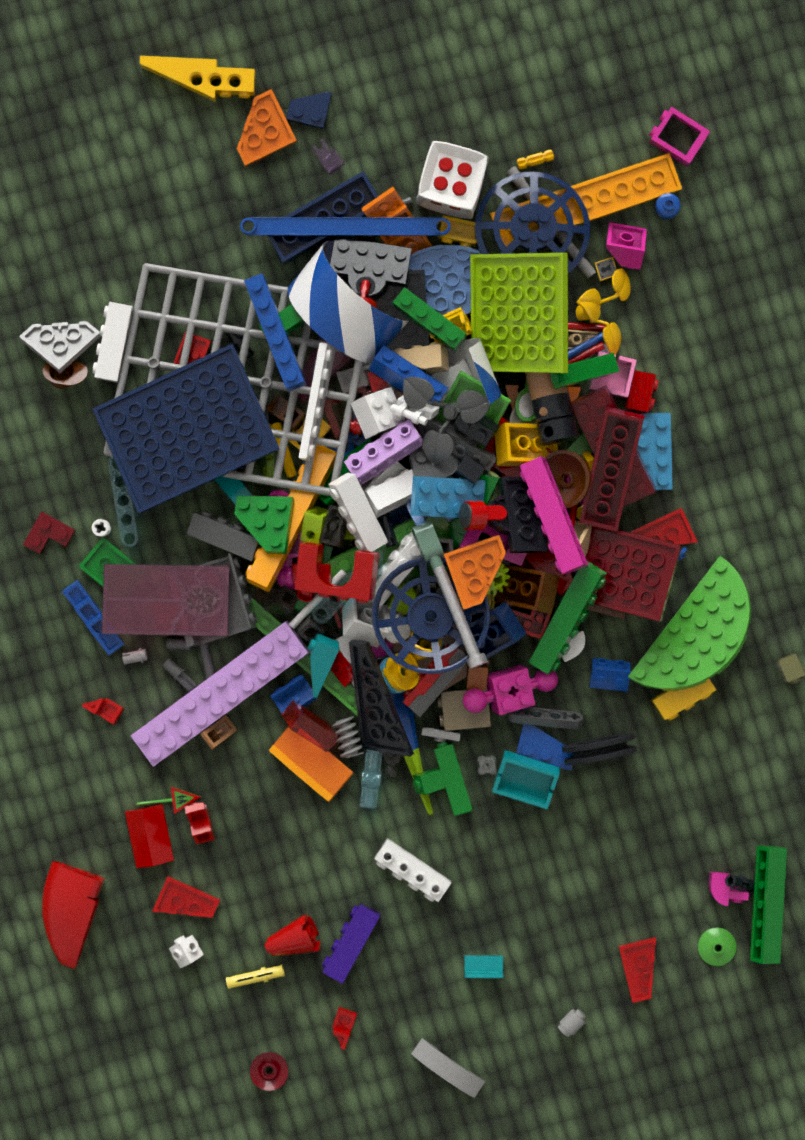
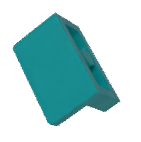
M464 955L465 978H504L503 955Z

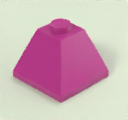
M609 222L606 248L621 266L629 269H641L647 229Z

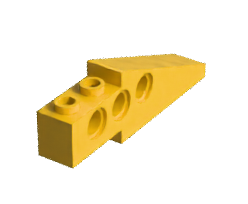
M140 56L142 68L216 102L217 94L225 98H229L231 95H239V98L255 96V69L218 67L217 59ZM195 78L202 79V83L200 85L196 86L192 84ZM214 79L221 80V84L219 86L215 87L211 85ZM236 79L241 82L238 87L230 85Z

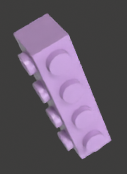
M408 419L407 421L400 422L390 432L383 433L376 441L368 443L358 453L351 454L344 463L351 474L356 475L360 485H363L421 447L423 439L410 419Z

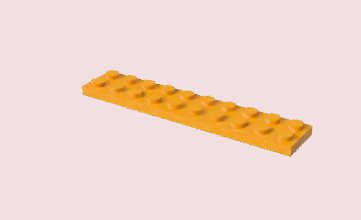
M670 153L570 186L582 199L589 221L657 199L665 193H675L682 190ZM564 188L553 193L561 197L567 190ZM546 195L538 197V204L547 208L555 202V200ZM571 197L565 204L571 212L573 225L583 224L582 211L575 198ZM530 200L519 203L518 205L522 207L523 205L530 204ZM510 207L504 208L499 221H511L515 212ZM560 207L553 213L556 222L568 224L566 215ZM496 211L490 213L491 221L494 220ZM535 222L528 224L530 231H538L539 227ZM499 229L504 245H509L513 241L510 229Z

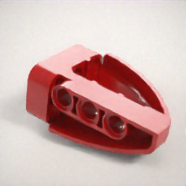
M52 861L43 889L42 917L47 939L58 961L63 966L76 969L99 903V898L97 897L100 895L105 878L61 862Z

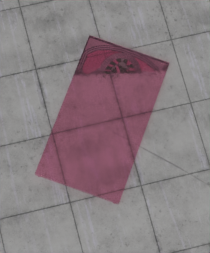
M104 564L102 634L228 636L230 566Z

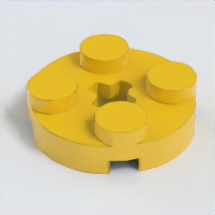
M408 653L403 661L418 667L415 658ZM390 657L388 658L386 667L383 669V675L387 678L390 685L398 692L413 689L419 681V674L417 675V672L408 670L394 662Z

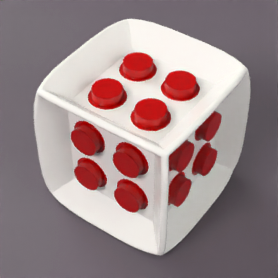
M432 141L421 175L416 204L453 217L473 219L489 157L462 146Z

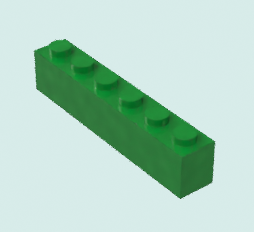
M588 561V566L577 571L529 661L530 664L546 674L553 673L554 671L557 672L562 664L560 660L570 650L571 646L569 643L578 635L580 630L578 627L581 622L583 623L586 620L589 606L595 603L597 591L602 589L606 583L605 577L607 573Z
M757 846L750 961L780 964L787 848Z

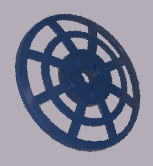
M541 172L513 174L495 184L487 192L479 205L474 227L475 239L480 254H489L484 246L481 230H493L495 241L501 250L499 254H513L512 252L518 246L529 250V253H537V250L548 247L553 253H565L571 243L573 233L584 234V240L576 258L572 263L568 259V274L574 270L584 256L590 236L588 213L579 195L566 182ZM530 177V187L518 189L509 195L500 188L512 180ZM538 177L552 180L563 186L567 191L559 197L549 190L538 188ZM495 193L502 202L496 210L494 220L492 222H482L485 206L490 197ZM530 193V204L520 207L513 200L519 195ZM538 193L552 198L555 202L548 208L538 204ZM571 197L575 198L582 211L584 226L573 225L571 212L565 204ZM508 205L515 212L511 221H499L503 209ZM560 207L566 215L568 224L556 222L553 213ZM535 222L539 227L538 231H530L528 224ZM499 229H510L513 241L509 245H504ZM556 231L567 232L566 240L561 248L553 241Z
M418 558L400 565L382 582L373 603V628L380 646L394 662L417 673L441 674L462 666L467 662L466 660L469 659V656L467 654L458 662L443 667L441 656L454 651L463 644L459 632L452 628L454 620L444 595L442 594L441 596L430 591L429 582L438 583L436 576H428L427 564H430V561L425 562L423 558ZM441 558L444 566L448 567L446 560ZM419 566L420 578L408 582L401 589L391 583L403 571ZM452 580L451 584L453 586L455 593L457 594L455 585ZM422 584L423 594L414 600L405 594L412 587ZM387 589L395 595L390 609V619L378 620L379 604L384 591ZM485 596L482 604L463 610L469 627H471V614L483 612V626L479 639L476 642L478 649H480L489 627L490 613L487 596ZM401 600L409 606L407 617L396 618V609ZM429 611L436 614V620L433 622L425 619V614ZM409 625L414 634L408 642L401 636L397 626ZM391 627L395 638L403 646L397 656L386 645L380 628ZM448 634L456 640L449 647L440 650L438 639ZM420 638L430 640L432 651H422L414 646ZM409 652L422 657H433L435 668H420L403 660Z

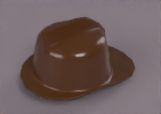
M73 361L61 373L48 363L43 366L42 371L44 377L54 387L59 389H65L81 383L88 374L87 367L83 363Z

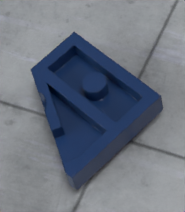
M328 91L290 100L286 120L324 129L332 92Z

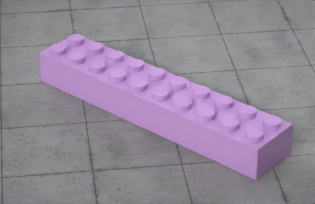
M286 621L133 733L131 737L154 767L310 651L295 630L289 625V622Z

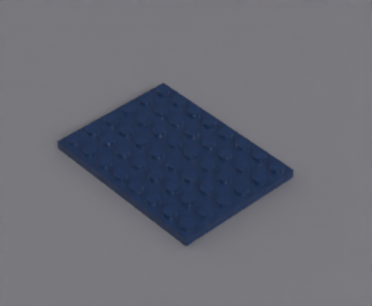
M233 344L93 408V412L138 514H142L280 450Z

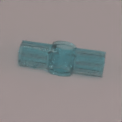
M366 749L365 766L361 779L360 807L376 809L378 788L380 789L382 774L380 770L383 752Z

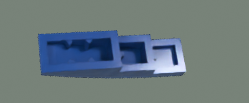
M78 580L62 590V593L72 604L74 610L86 624V627L108 655L124 645L118 634H103V613ZM107 620V630H115Z

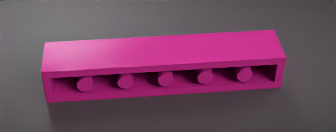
M540 456L520 465L522 470L520 472L521 478L528 485V496L535 503V514L538 518H541L543 524L541 529L544 535L548 536L550 541L548 547L551 553L555 554L557 559L555 564L558 571L568 575L588 566L547 459Z

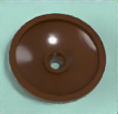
M558 450L548 454L545 458L565 507L571 508L576 506L585 498L591 484L590 469L586 461L579 454L569 450ZM568 476H569L570 479H571L569 483L567 482V477H568Z

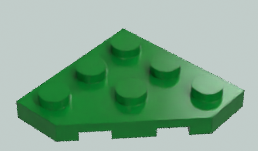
M237 496L234 514L268 554H287L294 506L293 497Z

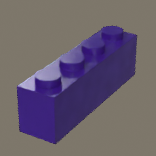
M362 903L358 907H353L349 915L352 917L349 924L344 923L340 931L342 933L340 940L336 939L331 947V950H333L331 956H326L321 965L324 967L322 973L342 984L380 917V913Z

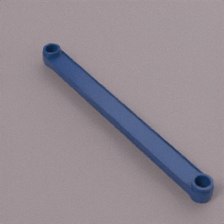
M248 217L241 221L240 229L245 235L444 236L449 233L451 225L446 218ZM247 222L254 223L252 231L244 230V225ZM439 222H445L448 225V228L443 232L438 231L436 227Z

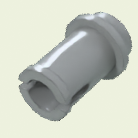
M139 648L137 651L122 653L124 665L140 661L144 663L145 660H148L146 649Z

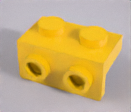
M443 215V218L449 220L451 229L448 234L438 236L442 243L452 245L455 242L470 248L471 246H476L475 222ZM441 222L440 231L443 232L448 228L445 222Z

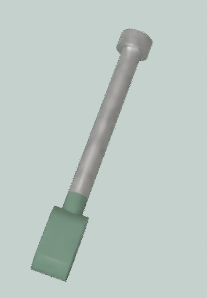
M431 521L412 527V533L422 558L425 562L430 561L468 653L469 659L466 661L469 669L487 663L485 653L480 654L441 560L440 556H443L444 552Z

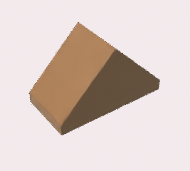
M225 715L200 735L209 747L213 749L236 732L237 729L227 715Z

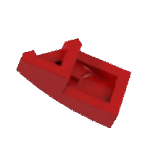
M101 698L82 704V707L114 725L125 709L108 698Z
M339 1007L332 1027L333 1034L337 1037L341 1049L345 1050L357 1013Z

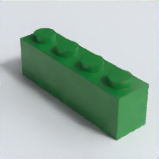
M405 287L393 301L395 309L454 353L467 339L464 331Z

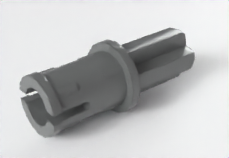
M171 658L162 665V668L174 678L173 680H177L189 692L195 688L196 683L184 673L185 669H181Z

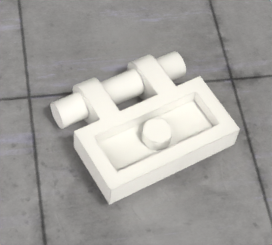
M403 395L397 399V404H392L390 411L396 413V416L406 417L412 423H420L424 426L428 420L438 415L440 410L439 406H432L427 403L422 409H413L406 404Z

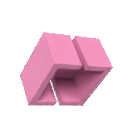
M599 351L596 357L609 353ZM619 356L616 361L619 372L591 380L589 391H594L607 385L613 397L627 399L636 359Z

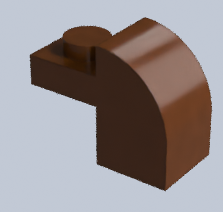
M277 394L267 407L268 411L283 423L288 401ZM296 406L291 429L294 431L298 429L306 418V414Z

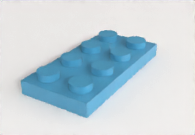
M671 413L641 414L645 415L637 449L656 486V490H672Z
M413 476L410 515L459 518V510L464 501L484 502L485 480H477L473 484L467 479Z

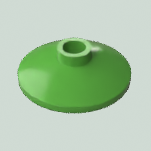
M719 927L711 928L701 935L698 941V952L706 963L713 966H722L730 962L734 957L736 941L733 935L726 929ZM721 945V950L715 951V946Z

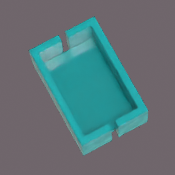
M504 750L493 783L492 792L548 809L559 777L560 767Z

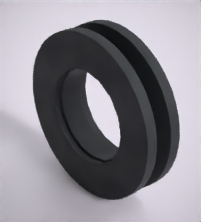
M634 733L617 734L565 745L562 747V752L572 753V756L564 759L565 765L584 764L637 752L636 745H627L626 743L635 739Z

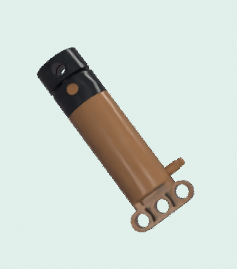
M525 372L535 422L539 424L536 427L540 445H552L578 438L575 419L572 417L573 410L568 387L554 389L550 373Z

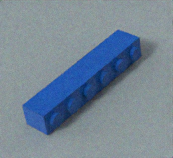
M261 273L244 280L285 388L290 392L307 385L266 278Z

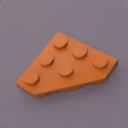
M272 89L254 97L249 116L247 117L237 146L238 153L245 167L297 142Z
M500 535L444 554L463 610L482 604L506 554Z

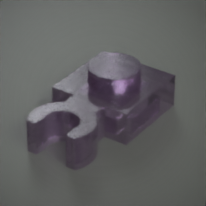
M322 139L323 148L318 149L313 145V150L317 155H321L318 157V161L330 175L345 164L334 148L328 150L326 141Z

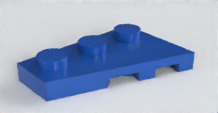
M523 724L516 754L570 771L573 766L565 765L564 759L572 756V753L562 752L564 744L534 725Z

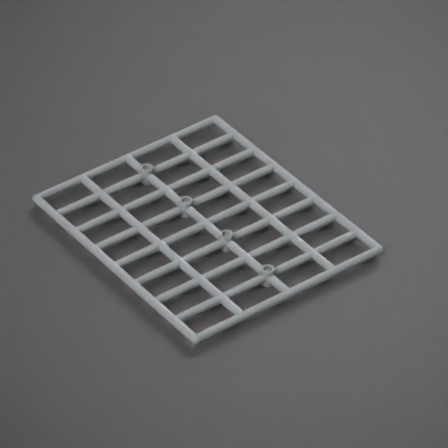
M148 263L143 264L115 398L124 394L130 364L150 367L147 383L156 379L157 371L160 369L174 371L187 365L195 327L216 330L211 353L220 349L223 332L243 335L239 358L245 369L251 337L266 339L261 330L253 329L256 310L252 300L250 301L245 328L225 324L232 286L247 288L244 280ZM149 271L169 275L161 313L141 310ZM177 276L197 279L189 318L169 315ZM205 281L225 284L217 323L197 320ZM268 284L271 292L281 294L278 312H280L287 305L288 287ZM139 318L160 321L153 355L149 359L132 356ZM167 322L187 325L180 364L159 361ZM305 323L301 337L288 335L291 344L300 345L297 361L301 371L303 370L307 346L319 348V343H325L332 350L331 361H328L326 368L329 369L328 379L324 380L323 385L325 396L320 401L322 413L320 419L317 418L316 423L318 435L314 438L313 445H315V451L317 445L338 448L331 482H333L341 474L353 413L350 403L354 402L356 398L363 362L355 359L348 394L329 391L328 386L335 351H341L328 342L309 339L311 327ZM271 349L269 350L264 377L260 379L248 376L251 385L262 387L259 403L264 414L268 394L271 389L288 391L283 382L271 380L275 364ZM303 386L290 391L283 430L271 429L276 438H281L273 478L252 474L255 461L246 465L245 473L232 471L222 477L331 496L330 488L309 484L315 452L313 457H310V461L305 462L301 483L281 479L288 440L301 442L303 434L290 432L298 393L310 395L311 387ZM328 398L347 401L339 441L318 437L325 401ZM106 441L103 453L105 456L113 457Z

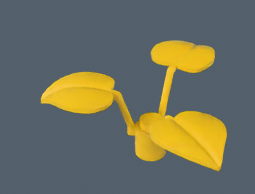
M623 268L617 269L613 273L612 286L616 292L613 296L601 300L597 289L592 288L587 290L576 302L580 305L576 308V317L579 321L590 320L591 323H599L605 326L603 329V339L609 352L614 353V355L617 354L621 344L620 329L614 322L609 324L598 319L601 314L600 304L613 300L618 296L621 301H625L630 295V280Z

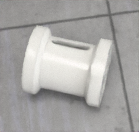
M97 519L92 524L93 533L101 537L108 535L111 532L110 523L103 519ZM104 523L106 530L99 533L100 529L97 526Z

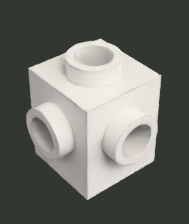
M183 935L174 940L175 944L169 948L172 957L180 968L191 964L204 955L193 935L186 938Z

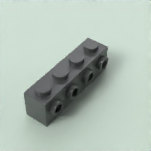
M202 510L201 513H193L187 532L188 535L250 561L256 560L254 558L255 553L262 546L249 531L245 530V526L236 523L234 525L229 524L228 519L222 517L217 519L212 517L213 513Z

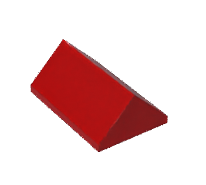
M163 804L125 811L136 868L152 867L174 861Z

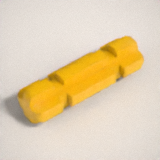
M547 150L544 153L540 152L527 156V158H520L517 160L518 168L521 170L527 168V166L532 167L542 164L544 161L554 160L553 151Z

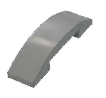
M421 1038L411 1053L437 1075L475 1098L485 1083L484 1080L471 1071H467L423 1038Z

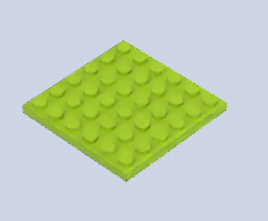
M568 253L470 254L471 339H481L493 372L568 373Z

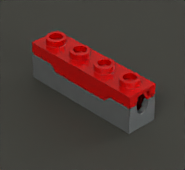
M446 644L443 649L449 647L450 645ZM456 648L454 651L441 656L443 667L458 662L466 654L459 648ZM434 659L427 666L429 669L435 668ZM466 663L452 671L441 674L424 675L421 673L417 685L402 695L405 698L402 702L421 717Z

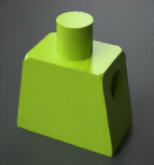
M318 506L307 510L304 514L301 541L317 544L324 543L327 539L334 511Z

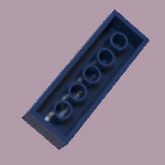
M362 171L285 217H366L361 208L377 198L378 195L366 174ZM334 236L267 237L283 265Z

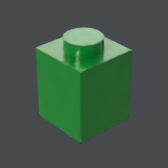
M433 768L413 775V787L417 794L426 795L445 788L441 769Z

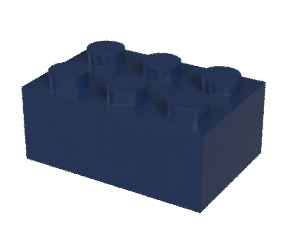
M506 601L489 611L488 631L479 649L480 654L485 653L486 658L516 643L527 634ZM483 615L471 621L470 630L475 642L479 639L482 630Z

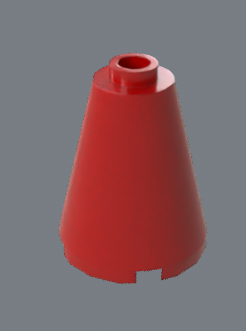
M308 914L302 915L269 936L265 943L267 953H271L272 956L319 951L321 943L316 940V935H319L311 916L307 917Z

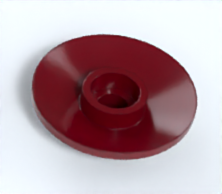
M261 1053L251 1063V1080L262 1090H276L285 1083L288 1077V1065L284 1058L277 1053ZM267 1067H272V1068H273V1072H272V1073H268V1072L266 1071V1068H267Z

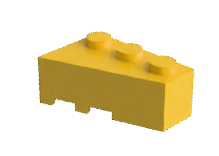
M707 679L705 683L692 688L664 691L651 699L662 719L671 721L679 716L678 712L684 709L687 711L695 706L697 701L711 696V693L716 691V688L710 679Z

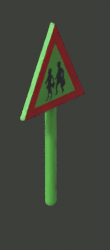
M171 786L172 798L137 802L136 806L173 802L175 814L201 796Z

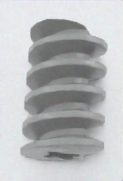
M354 716L338 720L332 725V728H338L334 735L340 736L336 743H342L338 747V750H344V753L340 755L342 758H350L364 753L358 752L363 747L356 744L361 740L360 737H354L358 730H352L356 726V723L350 722Z

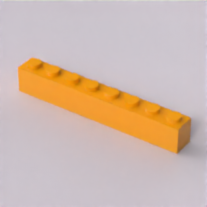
M316 446L309 481L310 485L324 487L334 467L336 451L325 446ZM305 464L301 465L298 471L299 477L297 481L293 482H302ZM289 489L291 492L288 497H293L294 506L287 554H268L263 547L258 548L254 556L256 560L253 565H249L245 574L248 583L267 592L270 591L302 529L305 512L313 508L320 494Z

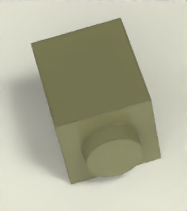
M790 654L776 661L784 682L795 684L802 680L801 677L805 673L796 654Z

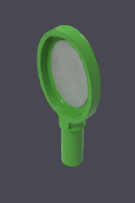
M525 381V389L520 391L516 398L515 411L521 421L530 422L535 417L527 381Z

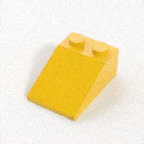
M504 423L500 425L495 434L497 466L517 467L540 456L545 458L549 454L546 448L553 452L558 451V444L540 445L536 427L539 424Z

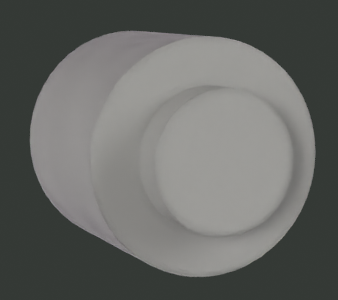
M572 1009L560 1021L558 1028L566 1037L574 1036L586 1023V1016L581 1010Z

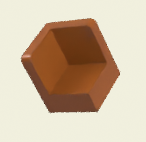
M487 663L473 669H469L467 665V689L477 688L486 690L488 677Z

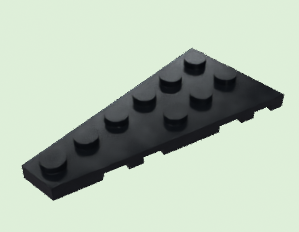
M351 640L349 642L362 749L408 757L412 756L414 752L370 643L368 641Z

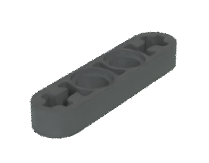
M527 707L510 712L507 717L512 723L566 729H579L583 721V716L578 712Z

